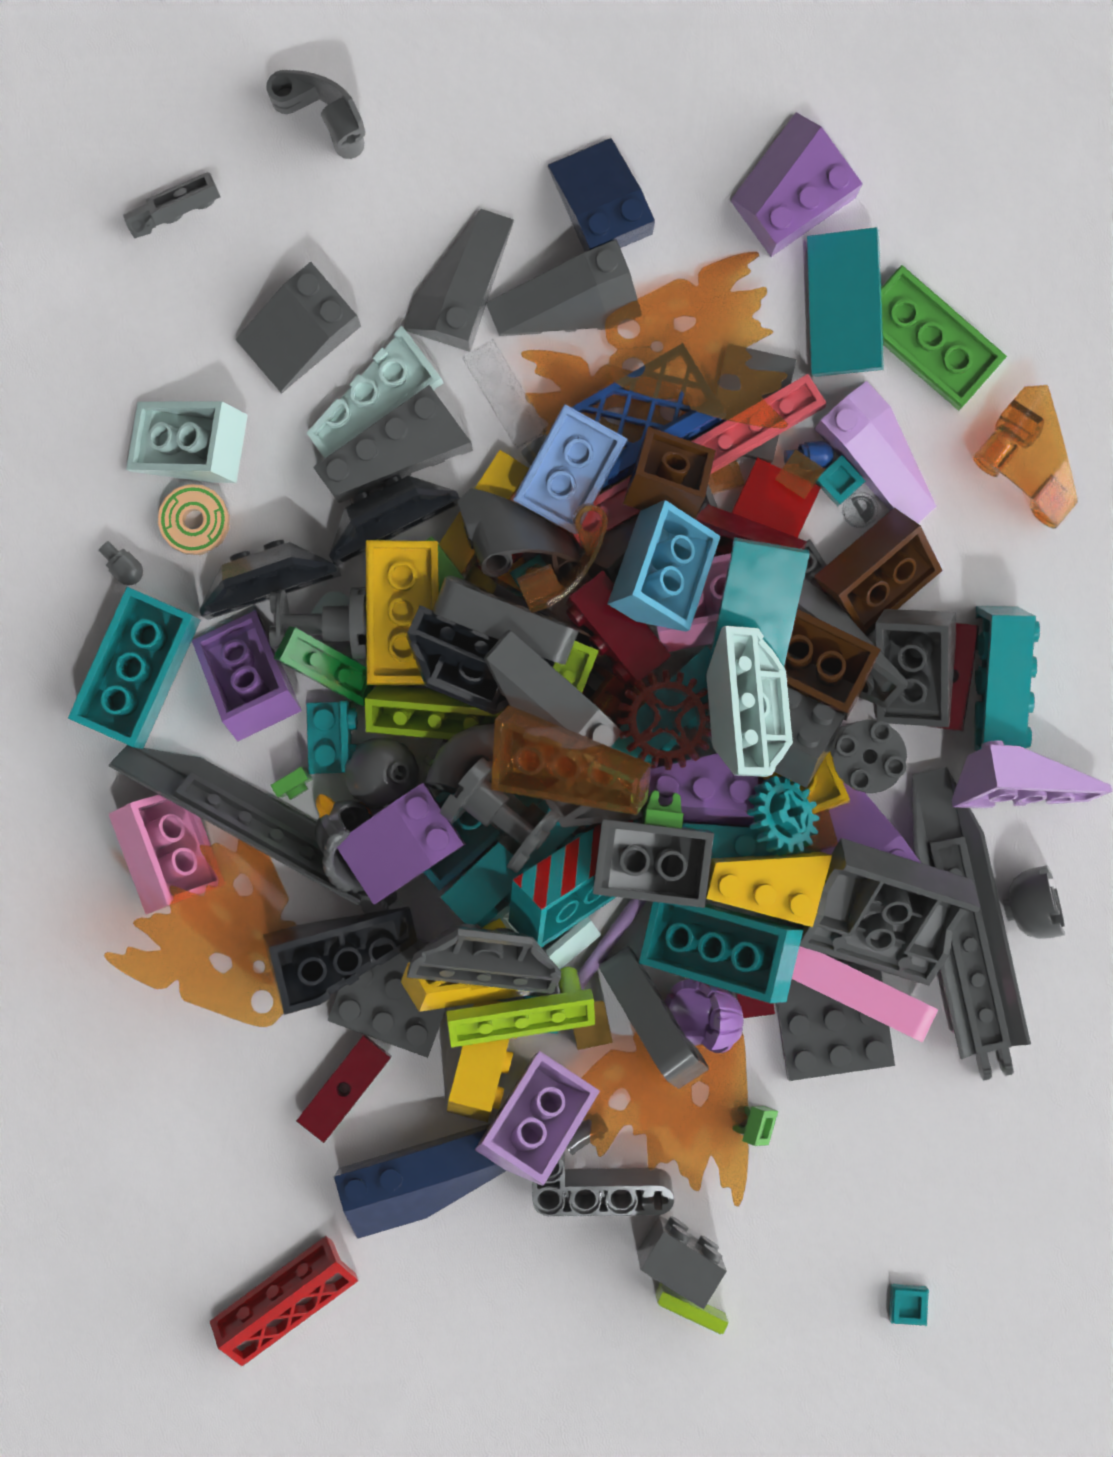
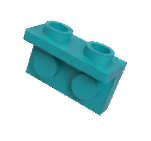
M351 702L307 703L309 774L345 773L347 760L351 759L353 753L357 750L355 749L357 744H352V730H357L358 724L357 709L351 708Z

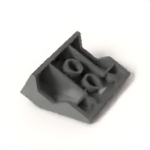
M840 838L831 854L832 858L813 927L803 925L800 947L930 986L950 955L952 934L966 911L978 912L981 908L973 880Z

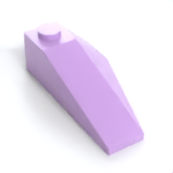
M867 381L847 395L819 421L815 427L817 433L839 456L843 455L866 480L865 484L890 511L895 507L916 523H919L937 507L890 405Z
M989 741L981 745L982 749L967 756L952 797V807L993 808L995 802L1013 800L1014 806H1025L1027 803H1035L1046 800L1047 804L1089 802L1111 793L1112 788L1108 783L1023 747L1004 745L1003 741Z

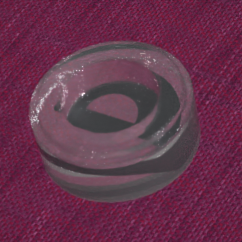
M865 491L851 494L843 504V518L849 525L855 528L869 526L879 514L877 499Z

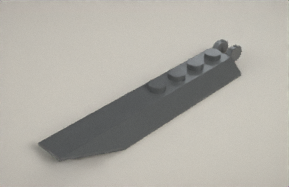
M126 745L109 764V767L352 903L360 905L364 913L388 910V906L397 900V891L374 905L365 890L352 894L350 891L343 892L341 889H337L335 884L329 881L328 876L325 875L323 870L324 864L322 859L324 854L316 843L315 838L316 821L201 757L148 748L140 749Z
M943 767L912 774L913 848L915 855L922 864L972 879L981 908L978 912L966 911L952 934L950 955L940 970L960 1059L976 1054L979 1073L984 1081L992 1077V1069L987 1052L998 1050L1000 1069L1005 1076L1014 1073L1009 1048L1012 1046L1030 1045L1031 1041L985 835L970 808L952 807V797L957 784L949 769Z

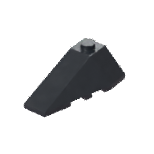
M409 906L300 924L263 934L270 968L284 1015L321 1005L330 999V995L347 984L349 986L359 980V976L371 968L386 963L417 942Z

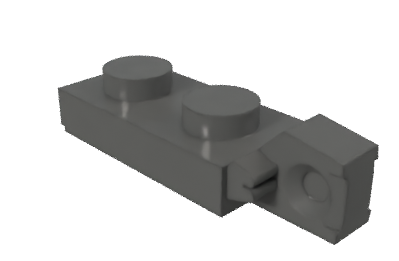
M206 172L146 199V205L124 214L123 217L132 236L138 238L151 234L152 229L160 224H171L178 221L183 214L191 210L209 207L221 196L211 174Z

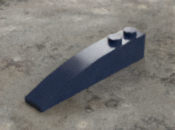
M491 1123L338 1168L334 1175L335 1184L343 1212L357 1239L426 1219L506 1172L507 1170H504L475 1150Z

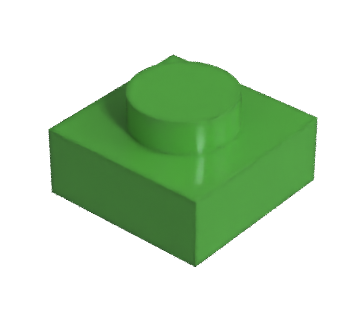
M300 767L270 786L278 798L288 796L292 800L308 790L306 784L312 781L313 778L306 767Z

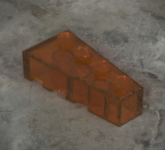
M510 705L495 719L491 790L634 815L639 813L647 801L651 770L650 763Z

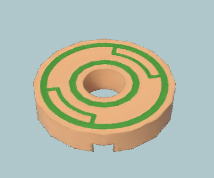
M187 484L174 489L165 497L159 509L158 526L162 537L172 548L186 555H203L215 547L217 548L224 541L229 531L230 514L225 502L214 490L203 485ZM192 511H200L203 515V523L197 529H189L185 524L186 516Z

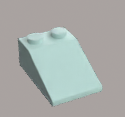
M222 401L137 402L126 470L201 482L237 483L247 414Z

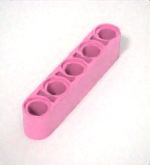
M799 946L792 976L793 980L918 1041H924L938 1009L832 957Z

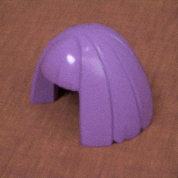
M692 979L680 981L671 988L672 993L667 994L665 1002L685 1036L695 1046L703 1044L706 1049L713 1051V1053H724L730 1050L733 1044L740 1039L744 1024L743 1011L739 1002L731 993L725 989Z

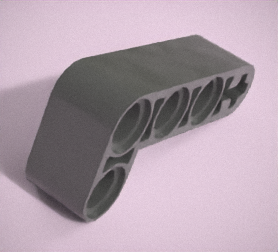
M455 576L445 577L432 611L440 617L498 640L507 630H511L540 657L566 665L579 632L577 628L480 590L478 585Z
M630 946L625 947L599 965L601 973L651 1058L670 1084L680 1089L709 1070L702 1054L685 1036L643 964H639V958Z
M565 1151L543 1186L532 1182L533 1206L543 1216L662 1215L670 1211L674 1204L671 1177L663 1169H565ZM620 1189L628 1191L625 1194L614 1193L616 1190ZM546 1190H552L556 1193L553 1195H545L542 1192ZM581 1190L591 1191V1193L587 1195H582L578 1192Z

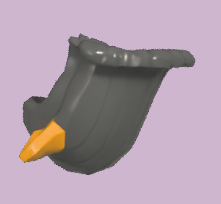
M319 794L316 798L319 818L315 828L316 843L324 854L322 863L324 864L323 870L325 875L328 876L332 884H335L337 889H341L343 892L350 891L352 894H356L358 891H364L337 847L350 835V832L372 817L371 811L362 802L352 800L334 802L328 796Z

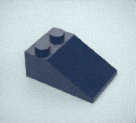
M612 138L548 164L549 172L585 252L616 239L619 247L622 248L653 235L655 219L639 184Z

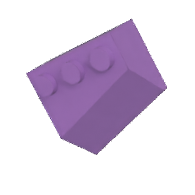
M796 112L735 193L731 203L770 257H772L854 200L863 183L824 129Z

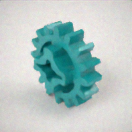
M774 776L756 785L754 789L757 794L751 795L748 798L754 805V808L747 810V814L754 817L755 822L750 825V829H758L759 835L756 839L758 843L766 840V850L768 852L777 850L778 856L804 851V847L811 846L813 842L810 836L818 834V830L813 826V822L819 821V816L812 813V809L817 804L816 802L808 801L809 789L801 791L800 784L794 781L790 782V779L784 776Z

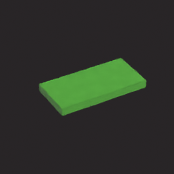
M903 265L881 287L883 346L959 411L1007 356Z

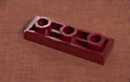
M956 623L954 671L959 673V678L953 683L950 725L949 727H927L964 731L979 633L978 625Z
M363 1035L296 1122L321 1142L325 1143L392 1056L369 1037ZM339 1083H348L351 1091L349 1093L341 1092Z

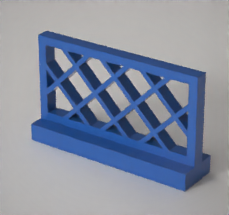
M683 343L571 407L580 413L595 414V421L600 423L601 416L619 420L620 425L617 433L620 435L623 433L625 422L645 427L642 439L635 443L627 441L624 447L626 448L622 450L602 487L603 491L632 474L648 426L691 441L726 421V410L720 400L714 396ZM681 356L687 365L684 379L665 375L667 364ZM661 367L660 373L653 372ZM690 373L696 382L689 381ZM644 376L658 380L653 397L634 392L637 380ZM662 381L682 385L677 403L658 398ZM630 385L629 391L623 390L625 387ZM687 387L701 390L707 399L706 402L697 407L682 404ZM613 394L627 397L623 414L603 410L606 398ZM632 399L651 403L647 421L627 416ZM600 402L598 409L592 407ZM656 405L676 409L673 420L666 425L651 422ZM680 410L687 412L679 417Z

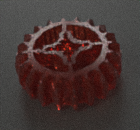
M663 670L661 675L662 682H657L655 674L651 672L647 675L650 686L646 687L643 681L640 679L636 680L634 684L640 693L637 695L633 691L627 690L624 695L633 701L632 704H619V710L629 713L628 718L621 717L617 719L618 725H628L629 730L621 732L619 737L620 739H626L630 736L633 738L634 742L629 744L626 750L632 752L638 746L642 750L637 756L636 760L641 763L645 760L647 754L653 756L650 761V768L655 769L657 767L659 758L664 759L665 770L672 769L673 758H676L680 768L686 767L685 754H688L693 761H697L699 755L694 749L695 746L705 751L710 747L707 742L701 739L703 735L712 737L711 729L705 728L706 723H710V715L706 716L705 710H709V701L702 704L700 698L708 693V690L703 688L695 694L692 691L697 684L695 678H692L687 686L681 684L684 678L683 672L677 673L674 682L670 681L668 670ZM661 690H670L680 693L686 699L676 706H667L660 699H657L653 693ZM644 699L653 714V721L646 730L639 733L636 716L638 708ZM679 708L682 709L672 721L674 729L668 730L666 726L664 729L660 727L655 732L651 731L661 720L660 711L666 710L667 715L670 711L674 713ZM694 708L697 725L693 737L689 740L681 726V719L686 712ZM658 734H666L676 741L681 748L674 751H662L650 746L647 742Z

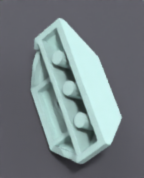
M724 626L721 629L706 674L712 747L734 776L768 777L773 774L776 769L775 767L793 743L786 670L773 650L763 640L764 636L758 628Z

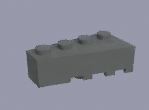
M428 385L313 468L337 502L341 503L360 493L381 487L383 482L394 476L400 475L401 478L412 475L411 473L429 466L433 467L441 464L449 458L469 453L473 449L469 438L432 387Z

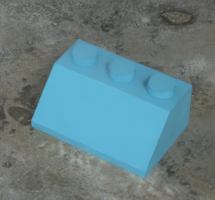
M666 500L641 510L608 605L636 622L685 632L689 631L721 536Z

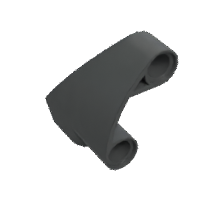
M279 70L269 77L266 89L276 111L282 114H291L321 100L328 104L322 110L321 117L330 132L337 154L345 159H352L362 153L365 144L363 137L366 133L364 124L352 97L343 87L327 77L299 70ZM282 88L292 89L287 96L280 97L276 95Z
M471 488L457 501L470 549L475 550L481 570L486 576L499 577L506 574L512 567V554L524 552L546 554L555 578L560 583H573L584 575L586 568L575 541L541 515L509 499Z

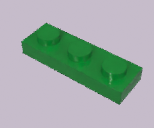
M288 627L273 659L357 705L365 706V698L374 687V685H367V670L365 666L296 627Z

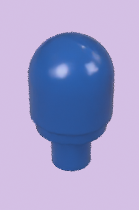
M824 441L804 442V444H799L797 450L784 451L785 464H799V467L805 470L824 469L831 464L834 457L832 447Z

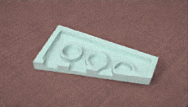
M402 325L394 333L395 337L385 349L381 348L373 357L374 361L362 375L358 374L349 384L350 388L341 399H336L307 432L324 458H327L428 385L435 390L443 384L442 378Z

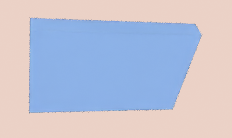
M564 404L513 500L577 535L628 439Z

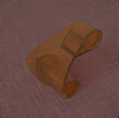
M1024 386L1002 412L996 422L995 431L974 454L973 461L990 476L998 477L1001 473L1030 498L1033 515L1044 525L1056 529L1077 505V493L1049 386Z
M585 503L577 507L573 513V526L585 554L565 577L558 581L551 564L546 566L531 565L523 571L521 577L516 578L531 613L549 608L563 599L577 586L593 564L602 545L608 524L607 515L597 505ZM587 511H596L599 515V524L592 530H584L580 523L582 515Z

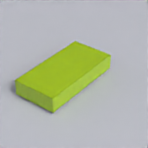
M659 1284L655 1293L659 1306L720 1335L724 1334L729 1323L725 1312L708 1304L703 1310L664 1284Z

